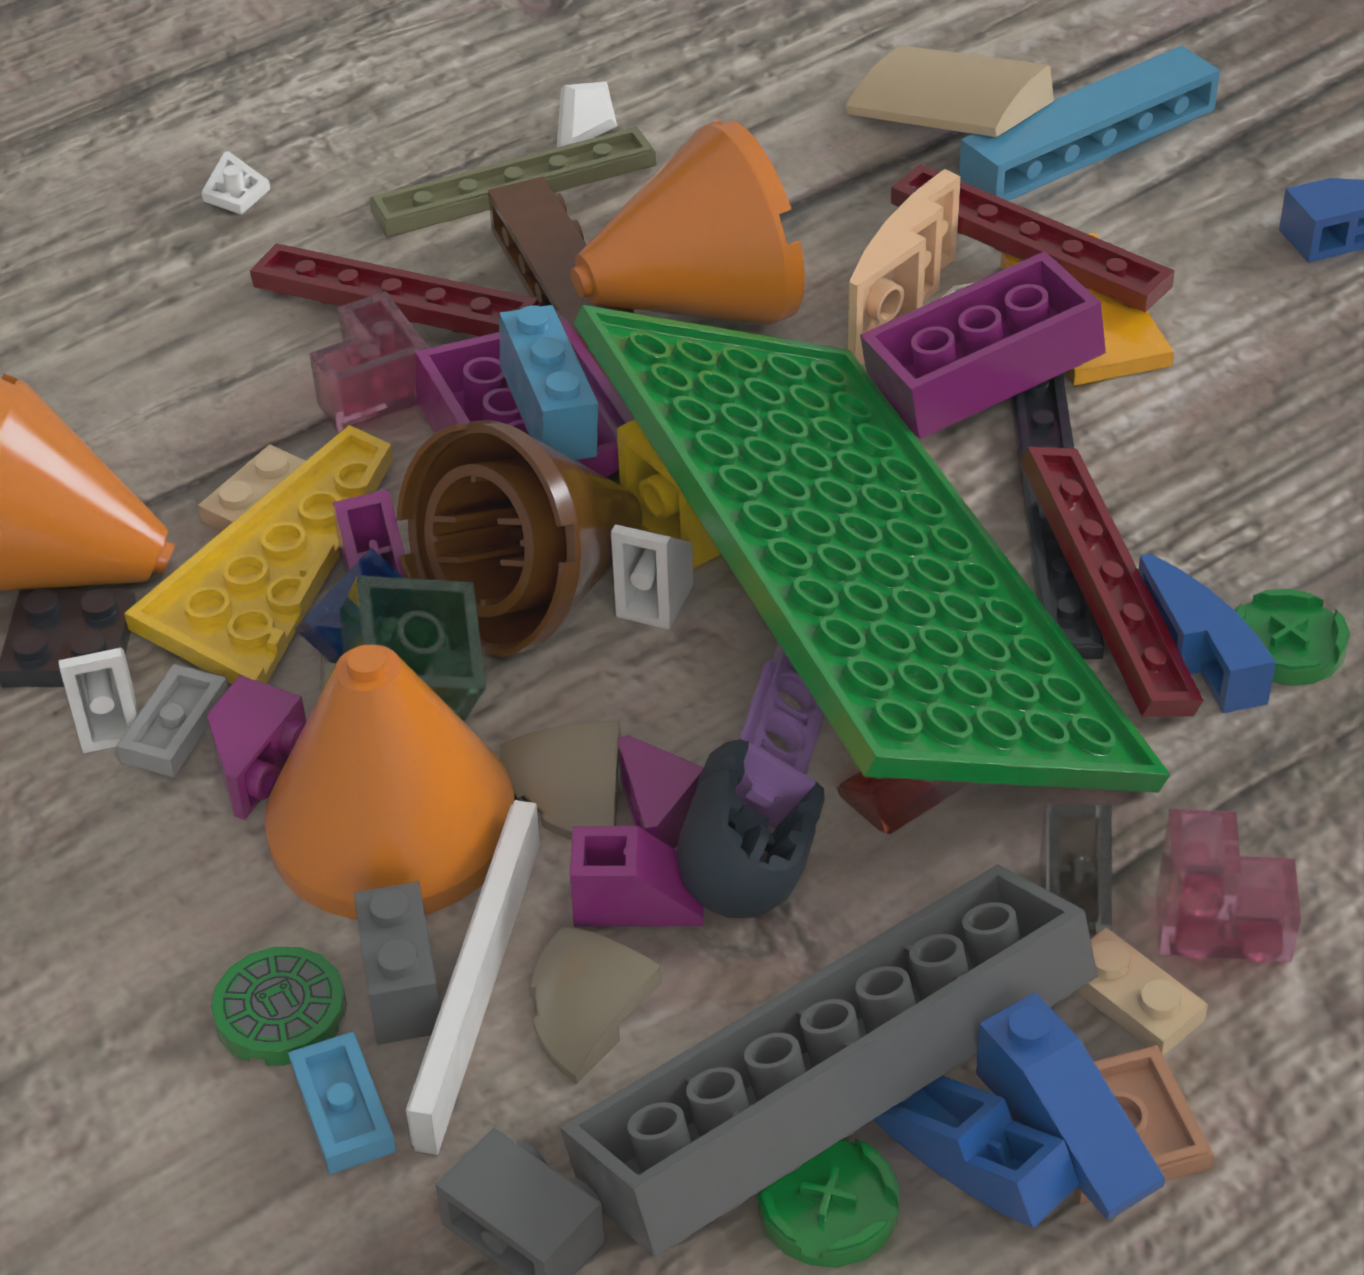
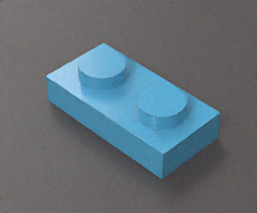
M354 1031L288 1052L291 1069L329 1175L396 1152L392 1130Z

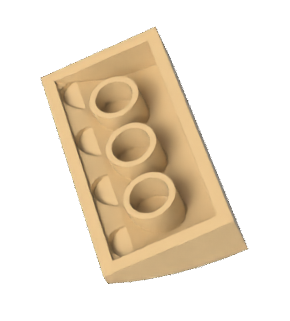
M899 45L880 59L864 76L848 100L846 111L849 115L998 137L1054 101L1051 68L1049 64Z

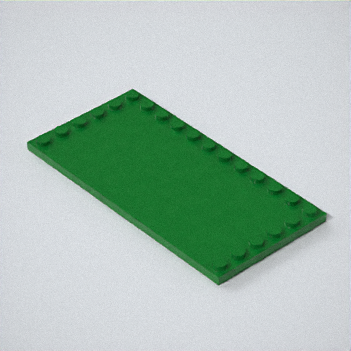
M587 305L581 306L574 325L587 343L589 351L596 357L848 750L853 763L865 777L877 779H919L929 782L955 781L973 782L976 784H1009L1026 787H1063L1075 790L1099 789L1116 790L1119 792H1160L1170 777V772L850 350Z

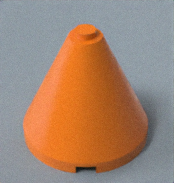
M720 119L699 127L576 256L575 267L571 268L570 276L578 296L582 299L587 297L590 303L598 306L768 325L796 314L801 306L805 287L801 241L797 240L787 244L779 214L792 210L775 168L754 136L744 126L734 120L722 124Z
M3 373L2 379H0V591L148 582L152 572L164 575L175 547L174 543L165 540L169 529L27 382Z
M361 645L347 651L337 661L273 786L265 812V829L271 858L278 874L294 893L313 906L334 915L358 920L354 892L419 881L426 915L464 899L484 884L511 804H514L515 797L511 779L502 761L394 651L380 645Z

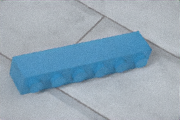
M1181 45L1054 99L1052 103L998 137L978 134L967 136L961 139L960 181L1008 201L1214 111L1220 70Z

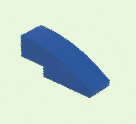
M1153 554L1141 555L1138 571L1190 674L1201 673L1222 713L1267 705L1276 661L1258 635L1235 610L1209 588L1181 569Z
M943 1075L914 1093L909 1099L898 1103L873 1119L896 1142L953 1185L999 1213L1031 1228L1039 1224L1080 1185L1063 1139L1013 1121L1005 1098Z

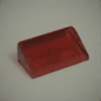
M860 771L842 782L837 787V791L844 801L876 829L884 834H892L971 782H929L919 779L901 778L877 779L865 777Z

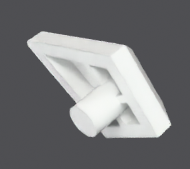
M607 81L564 85L561 88L557 147L599 137L617 127Z
M224 152L201 192L204 202L243 214L270 190V184L268 179L232 153Z

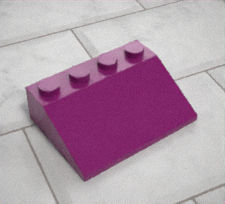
M559 318L598 402L597 457L578 459L576 461L608 477L619 470L617 428L634 420V417L566 318ZM500 332L415 351L417 404L435 433L455 424L489 420L509 424L529 435L500 368Z

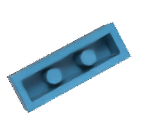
M553 305L542 307L527 306L520 310L499 313L500 368L529 435L574 460L597 457L598 402Z

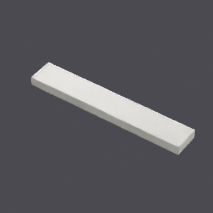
M515 800L514 804H511L406 1107L411 1144L414 1146L415 1152L439 1154L540 848L536 803Z

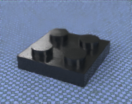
M19 590L0 657L1 687H65L60 672L59 660L122 648L126 654L131 631L128 630L124 613L136 604L134 590Z

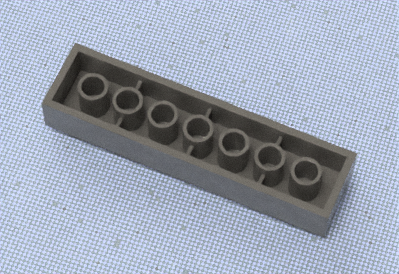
M999 864L995 865L559 1126L575 1177L585 1182L594 1190L602 1203V1212L652 1256L657 1257L669 1248L682 1243L688 1236L729 1210L737 1208L745 1200L781 1177L797 1170L802 1164L841 1139L852 1135L860 1127L893 1106L909 1099L914 1093L934 1080L964 1064L969 1058L977 1054L979 1023L1034 992L1051 1007L1065 1000L1073 992L1097 978L1098 975L1085 911Z

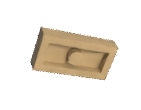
M269 444L198 505L201 522L223 531L306 460Z
M1108 928L1103 929L1091 939L1098 977L1075 992L1146 1047L1157 1045L1164 1056L1205 1021L1208 1004Z

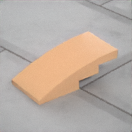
M946 169L938 173L916 190L884 222L864 250L849 281L848 350L853 353L861 365L865 361L860 334L922 307L926 299L939 291L940 270L956 260L961 176Z

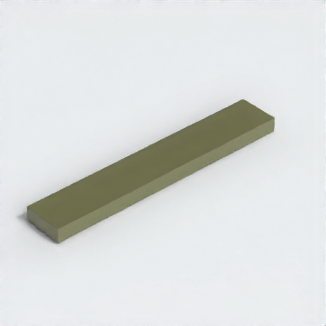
M633 127L375 195L369 198L371 213L387 238L490 210L488 190L544 176L555 193L655 166L656 151L639 128Z

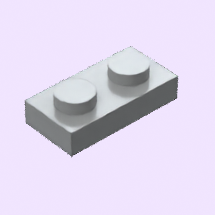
M173 664L117 744L116 748L120 763L175 777L208 728L207 714L229 689L227 678Z

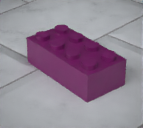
M1045 251L860 334L866 372L905 424L919 439L938 432L975 413L986 410L1001 401L1031 389L1042 382L1106 353L1101 302Z

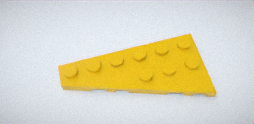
M348 425L127 610L124 614L128 630L211 674L226 677L227 682L233 684L239 675L267 684L340 555L332 503L376 492L393 462L391 444Z

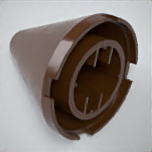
M489 420L460 423L448 426L432 435L419 448L407 468L399 493L396 521L408 520L411 553L399 556L408 587L421 586L430 589L431 595L429 599L417 606L429 623L444 624L443 638L454 647L475 656L487 653L499 655L500 658L534 649L555 633L612 566L611 531L614 525L640 530L642 526V510L638 499L630 490L509 424ZM422 590L410 591L411 593L424 594ZM413 596L415 602L421 599L418 596Z

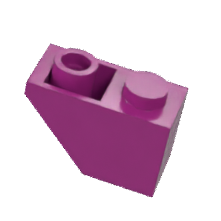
M239 675L207 714L216 758L234 816L246 820L258 803L270 796L273 786L306 724V716L302 696Z
M573 826L570 888L574 926H704V906L691 896L684 885L675 849L639 826Z

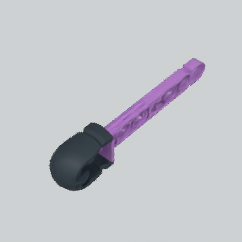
M779 643L777 644L772 661L764 663L739 739L725 742L709 754L678 839L677 858L683 883L689 893L705 908L728 918H756L788 900L805 869L816 832V824L820 818L825 801L824 788L817 781L806 775L823 722L824 713ZM780 692L787 693L793 697L800 705L801 710H796L788 705L781 697ZM766 731L775 733L783 739L789 751H784L774 745L768 738ZM768 824L776 828L772 834L768 829ZM764 851L768 852L766 859L761 857Z

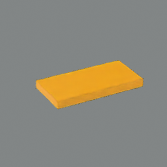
M1096 232L1089 234V235H1091V236H1094V237L1100 239V238L1098 237V235L1096 234ZM1001 252L1000 265L1003 270L1023 261L1005 252ZM1087 289L1101 302L1106 353L1066 371L1074 386L1172 366L1174 351L1148 311L1142 312L1128 307L1117 300Z

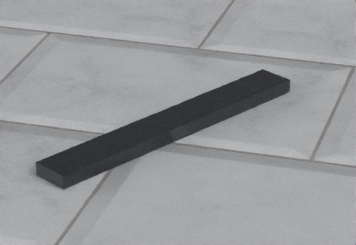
M1062 373L1031 389L1010 397L1036 597L1083 659H1103V635L1020 464L1028 447L1074 448L1065 382Z

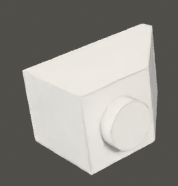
M615 524L611 531L616 617L670 630L694 585L692 542Z
M117 648L59 660L60 672L83 753L116 747L138 716L135 693L124 650Z

